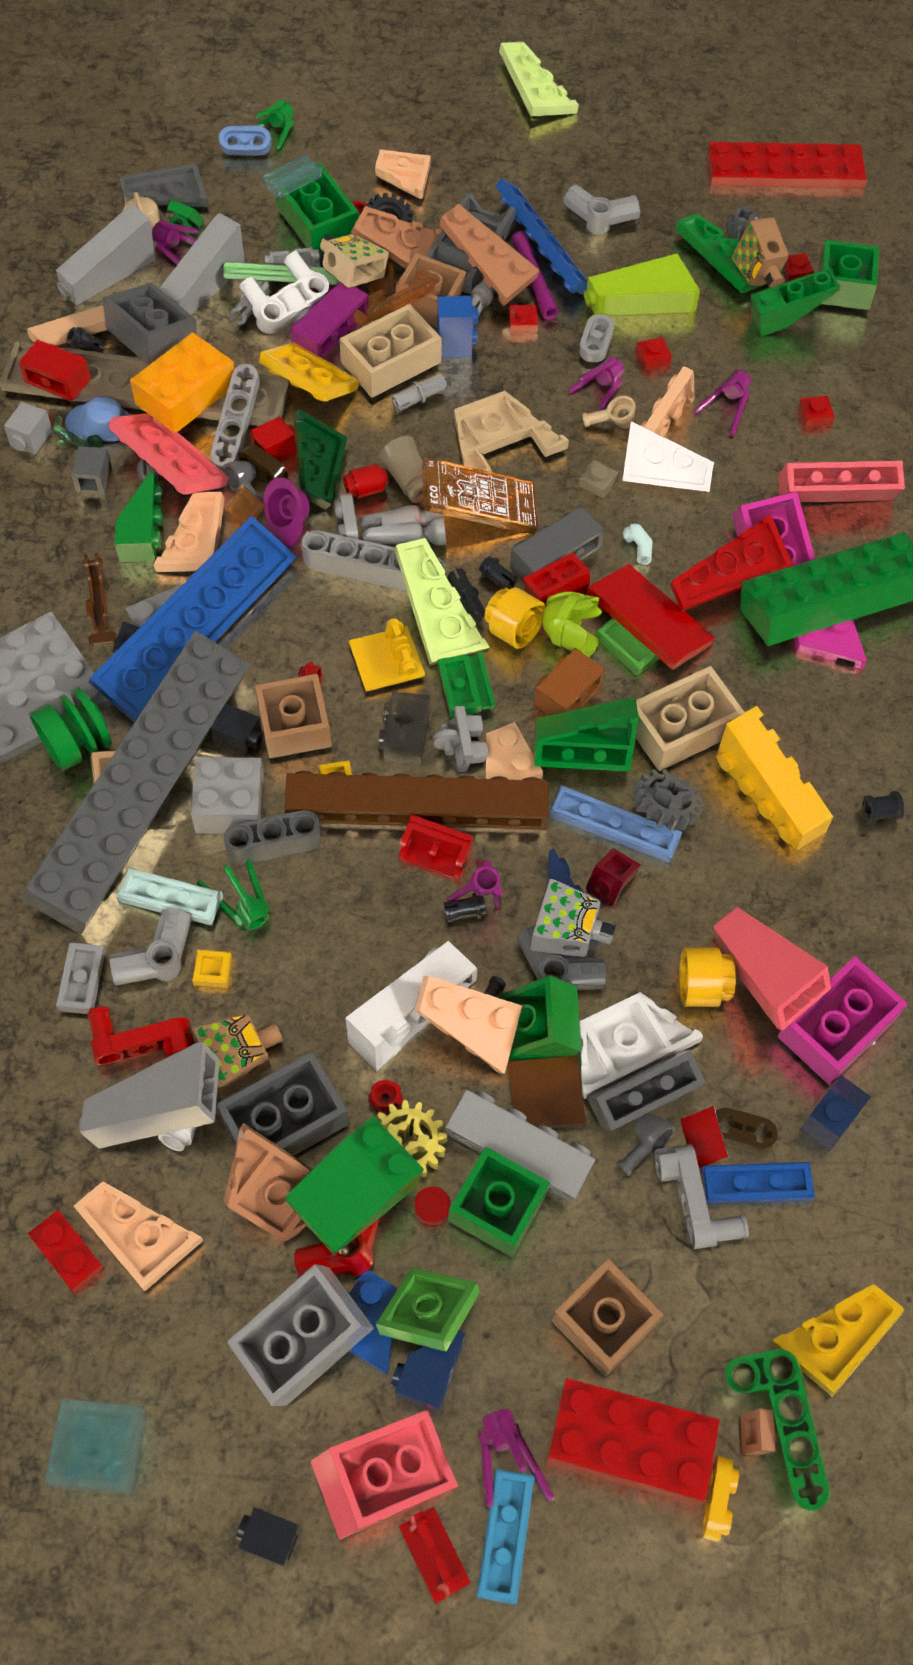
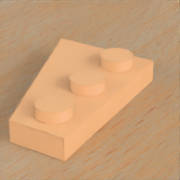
M685 366L678 375L674 374L667 387V393L663 398L659 397L652 409L653 414L648 421H643L640 426L663 437L669 429L671 418L677 420L682 415L684 403L691 404L695 399L694 371Z
M198 492L192 494L178 519L179 526L173 536L169 535L165 543L166 549L163 555L157 557L153 564L156 572L197 571L218 550L225 501L222 492Z

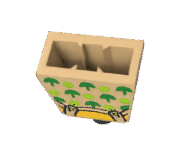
M353 234L339 238L326 235L322 239L320 248L325 252L323 267L348 288L384 278L388 251Z

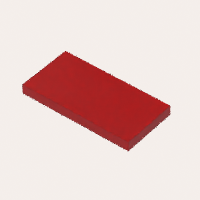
M630 564L590 585L586 592L588 596L599 597L598 605L672 670L710 647L716 638L685 611L681 612L680 607Z

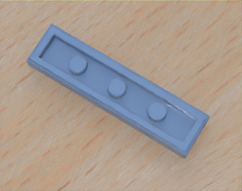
M562 785L549 810V817L667 863H670L682 831L677 829L669 830L668 826L664 824L659 828L656 821H647L643 816Z

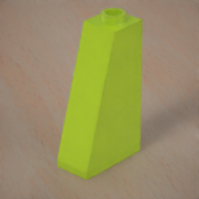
M673 254L588 277L584 299L588 307L591 306L595 315L619 316L686 313L696 311L700 290L679 255Z

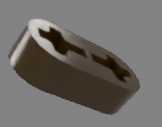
M250 443L238 453L239 460L250 461L255 467L256 477L267 485L275 478L284 477L288 479L285 467L257 445Z
M720 1108L715 1111L719 1123L725 1118L729 1120V1126L733 1127L729 1129L728 1133L721 1131L725 1145L762 1154L768 1152L778 1138L775 1124L767 1118L732 1108ZM758 1128L763 1129L764 1136L769 1137L765 1138L763 1143L757 1142V1136L752 1134Z

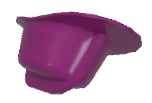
M284 477L275 478L269 482L263 496L267 530L289 549L296 544L301 536L303 523L308 517L310 510L309 501L304 492L298 489L291 480Z

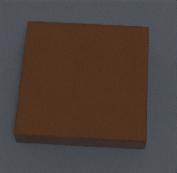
M577 1055L508 1061L507 1071L512 1108L527 1117L526 1122L537 1128L539 1125H545L552 1130L586 1127Z

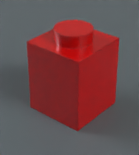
M281 416L250 430L252 443L279 462L297 454L294 427L291 424L287 425Z

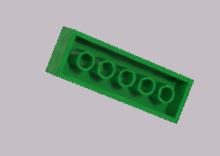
M903 532L742 581L740 610L767 646H771L806 635L809 632L822 630L842 622L913 601V541Z

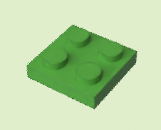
M411 1267L376 1323L379 1334L446 1352L480 1294L477 1282Z

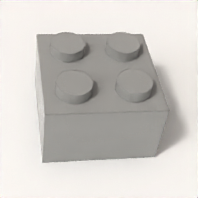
M196 757L191 817L195 833L224 834L231 825L262 819L264 772L261 758Z

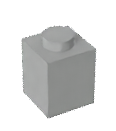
M24 402L19 404L4 425L10 446L19 451L24 450L34 455L52 432L47 411Z

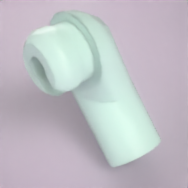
M631 524L630 527H625L623 537L626 539V542L631 543L635 541L637 544L636 561L642 565L649 564L652 557V539L639 524Z

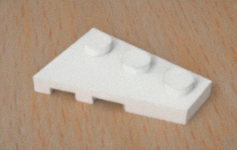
M631 421L622 481L709 492L714 465L713 461Z

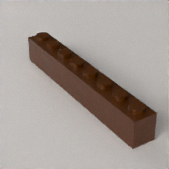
M298 771L296 773H287L284 811L286 814L308 810L317 815L319 823L407 826L411 815H415L446 827L546 830L549 817V781H543L536 777L508 780V778L503 776H495L490 779H476L470 775H463L458 778H443L437 774L425 777H411L403 773L393 776H378L370 772L362 773L361 775H346L342 772L313 774L310 771Z

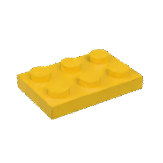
M295 342L262 351L258 361L266 366L271 373L283 376L293 386L305 389L319 401H328L357 391L360 382L359 379Z

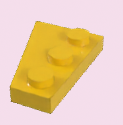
M872 1284L839 1302L834 1308L816 1318L812 1317L803 1322L800 1327L786 1335L782 1334L772 1340L771 1345L776 1349H784L793 1353L798 1358L802 1371L833 1397L900 1318L904 1308L879 1287Z

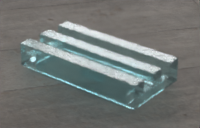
M305 154L263 175V184L279 199L322 177V169L319 166L316 167V163L313 160L310 161L309 156Z

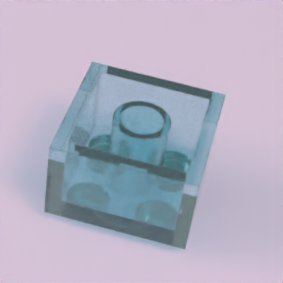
M61 1399L45 1484L59 1490L133 1497L147 1413L140 1406Z

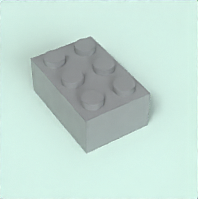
M315 1264L228 1340L227 1343L270 1405L287 1406L370 1333L374 1327L330 1268Z

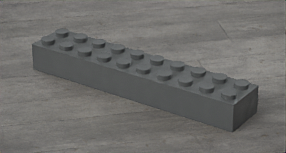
M195 631L25 888L22 901L79 934L83 933L208 735L215 719L239 686L250 665L248 662L199 632Z

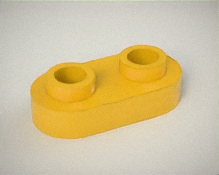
M718 1455L714 1459L702 1523V1538L719 1542L721 1535H729L733 1511L727 1509L729 1493L735 1494L739 1480V1470L733 1468V1459Z

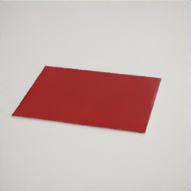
M714 1106L680 1119L687 1145L692 1144L699 1168L728 1158Z

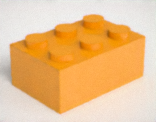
M192 332L130 379L134 402L173 433H177L227 394L234 371V363L230 358Z

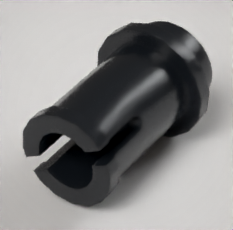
M72 327L67 334L66 341L73 349L79 348L100 353L104 351V349L98 347L99 345L105 347L104 340L85 333L81 327Z
M488 556L479 566L481 576L483 578L488 577L501 589L509 588V585L513 588L518 581L517 576L499 564L497 557L492 558Z
M472 893L473 897L443 902L447 923L477 916V919H481V915L487 914L484 897L476 896V893Z

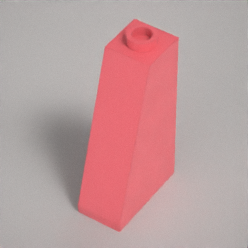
M736 907L713 926L717 946L721 953L730 954L733 957L736 974L780 1031H783L831 989L827 965L740 908Z

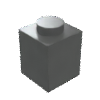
M78 446L71 470L76 493L105 495L112 471L108 450L98 447Z

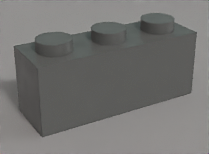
M581 506L573 512L565 513L560 520L550 526L542 527L537 534L529 539L519 541L511 549L510 568L523 580L524 577L572 552L582 560L602 547L604 528Z
M678 1051L587 1096V1099L601 1129L613 1131L706 1084V1081L692 1052Z

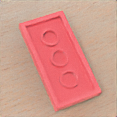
M148 413L111 418L108 428L118 436L120 441L133 449L138 457L145 460L159 475L168 480L178 492L185 495L226 487L229 476L178 432L173 433Z

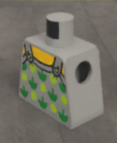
M550 879L532 935L530 950L584 957L587 955L591 939L611 945L616 925L597 920L601 904L598 899L554 879Z

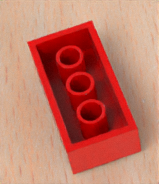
M566 1378L562 1386L545 1464L699 1507L706 1502L720 1419Z

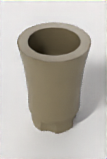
M411 436L398 437L383 447L379 454V460L392 474L403 493L408 496L412 503L427 501L430 498V493H434L430 486L435 485L419 454L414 438Z

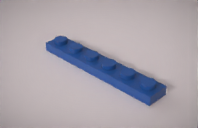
M501 178L495 185L502 194L500 197L501 201L509 208H516L515 219L520 224L525 225L527 236L539 244L538 251L545 258L551 260L550 267L553 271L565 279L563 282L564 286L573 294L579 292L584 295L588 282L586 277L519 188Z

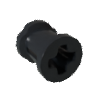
M896 790L891 791L887 796L875 798L871 795L864 796L862 801L863 815L868 824H874L879 819L893 817L895 820L902 819L904 816V802L901 794Z

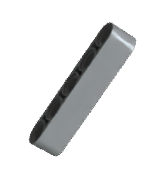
M317 530L309 531L303 536V560L309 569L407 591L394 550L395 547ZM437 557V559L439 560L440 564L442 565V567H443V569H444V571H445V569H446L445 563H444L440 558Z

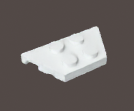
M641 992L581 1020L580 1064L583 1098L586 1099L587 1096L678 1051H683L701 1042L703 1035L698 1030L694 1029L692 1031L676 1020L677 1016L666 1009L657 1007L653 1000Z

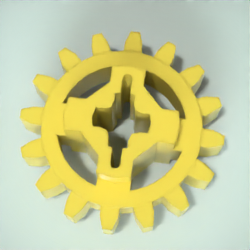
M407 1100L403 1101L402 1109L397 1110L393 1104H390V1114L386 1116L379 1112L377 1119L401 1145L402 1141H405L407 1136H410L411 1130H413V1141H410L405 1149L413 1158L422 1157L417 1162L424 1169L421 1176L425 1178L427 1177V1166L433 1169L438 1168V1160L435 1156H445V1148L440 1144L447 1142V1134L438 1133L443 1129V1121L437 1120L433 1122L435 1111L430 1109L423 1113L421 1102H418L414 1109H410ZM402 1120H406V1121L401 1122V1123H399V1124H397V1125H394L396 1122H399V1121H402ZM421 1124L428 1129L432 1139H429L428 1135L422 1133L420 1129Z

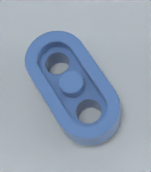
M227 126L219 134L221 149L228 155L261 156L266 154L271 148L270 133L261 126ZM232 141L237 142L235 145L229 144ZM256 142H262L261 145H255Z

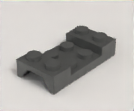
M469 192L466 193L460 202V205L502 240H506L515 225L516 208L510 207L501 215L482 209L473 194ZM442 230L426 254V257L466 271L462 291L471 294L483 274L478 268L474 269L468 262L469 256L465 251L459 250L445 231Z

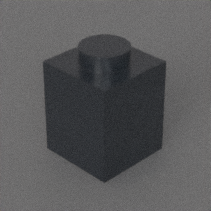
M227 703L210 727L214 744L245 757L249 755L252 748L257 749L260 746L264 735L261 730L260 717Z
M254 1507L251 1516L245 1514L238 1527L236 1539L241 1541L238 1549L246 1554L287 1569L302 1528L299 1524Z

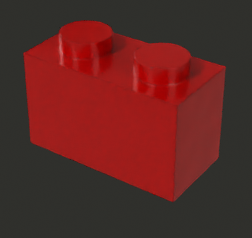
M38 339L18 362L25 383L71 402L76 399L91 380L85 358Z

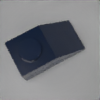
M841 1075L810 1114L801 1129L831 1151L871 1096Z
M458 1330L446 1352L424 1346L408 1354L405 1364L398 1362L391 1381V1385L396 1387L395 1399L439 1415L465 1341L466 1333Z

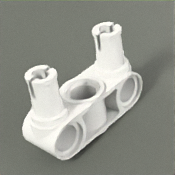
M297 251L290 253L284 259V263L297 281L285 286L273 296H266L253 277L247 278L240 284L239 288L253 306L252 310L257 318L258 328L266 334L276 333L289 324L300 320L309 312L313 305L326 296L329 282L323 274L310 270ZM309 288H315L320 293H314ZM265 314H272L276 319H269Z

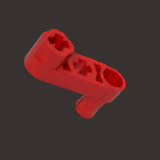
M96 1007L87 1012L93 1036L90 1044L96 1065L119 1063L163 1050L165 1058H168L195 1044L188 1018H173L114 1034L108 1007Z

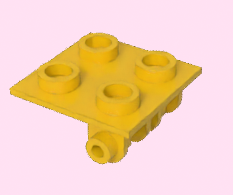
M396 618L390 619L387 622L384 632L348 640L366 692L425 677V672L408 626H404Z

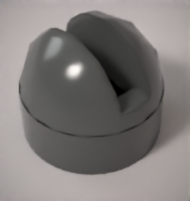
M145 460L139 461L136 469L139 481H144L149 474L145 473V470L149 469V472L155 473L157 482L161 475Z

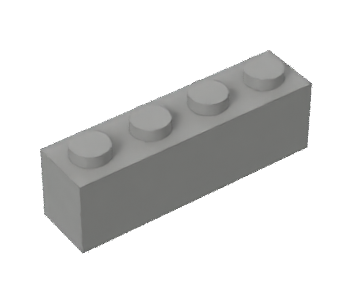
M466 1090L446 1125V1134L480 1154L485 1146L549 1181L548 1191L574 1204L595 1162V1159L590 1157L591 1151L576 1142L568 1145L557 1139L559 1134L545 1125H539L538 1128L526 1122L527 1117L516 1109L508 1107L507 1110H504L494 1105L495 1100L482 1091L476 1090L474 1094Z

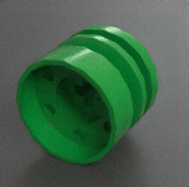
M79 686L70 691L74 704L65 694L59 696L62 712L58 713L49 703L29 712L30 720L40 740L56 765L63 772L83 761L79 749L81 745L89 753L98 752L94 738L103 749L113 744L102 713L94 701L90 700Z

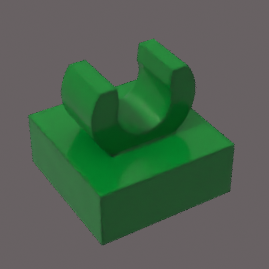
M171 199L167 208L174 215L169 223L177 225L183 223V226L192 227L193 225L200 228L204 218L194 208ZM182 232V233H183L184 235H186V236H188V235L190 234V233Z

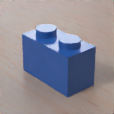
M471 296L437 298V334L442 338L441 359L472 357V346H477V328H473V325H478V308H472Z

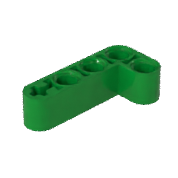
M775 1349L732 1359L725 1370V1378L728 1385L734 1391L742 1394L769 1391L795 1501L801 1508L808 1511H816L823 1508L831 1496V1487L798 1358L787 1350ZM778 1357H787L793 1364V1372L787 1379H778L773 1374L772 1364ZM742 1364L750 1365L755 1373L753 1383L747 1387L739 1386L734 1376L735 1370ZM790 1396L797 1397L803 1405L802 1415L796 1420H789L782 1413V1403ZM798 1437H804L812 1444L813 1454L807 1461L797 1460L791 1452L792 1442ZM817 1463L819 1472H811V1477L815 1486L821 1485L823 1493L817 1496V1503H812L809 1496H803L801 1493V1489L807 1486L805 1473L797 1476L795 1468H807Z

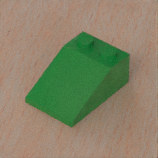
M373 1116L348 1135L285 1197V1201L330 1252L335 1255L417 1187L424 1169L378 1119Z

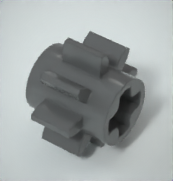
M747 207L735 209L734 215L728 214L727 234H730L732 239L740 241L749 222L757 220L759 216L755 215L754 211Z

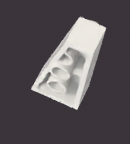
M449 941L441 947H434L422 961L345 1017L348 1043L376 1071L430 1024L428 1020L414 1011L423 976L434 977L468 989L476 982L477 967Z

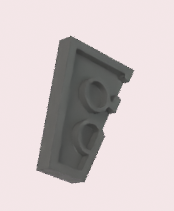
M196 163L119 177L125 203L133 199L134 192H137L140 197H148L154 200L157 205H169L172 199L187 206L208 207L207 196Z

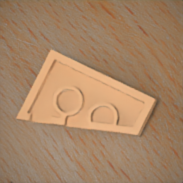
M423 976L414 1011L445 1034L452 1036L473 1055L483 1059L496 1072L505 1074L522 1006L434 977Z
M101 1182L74 1205L76 1211L144 1292L203 1241L201 1236L192 1231L189 1232L175 1224L171 1219L150 1210L139 1201L105 1182Z

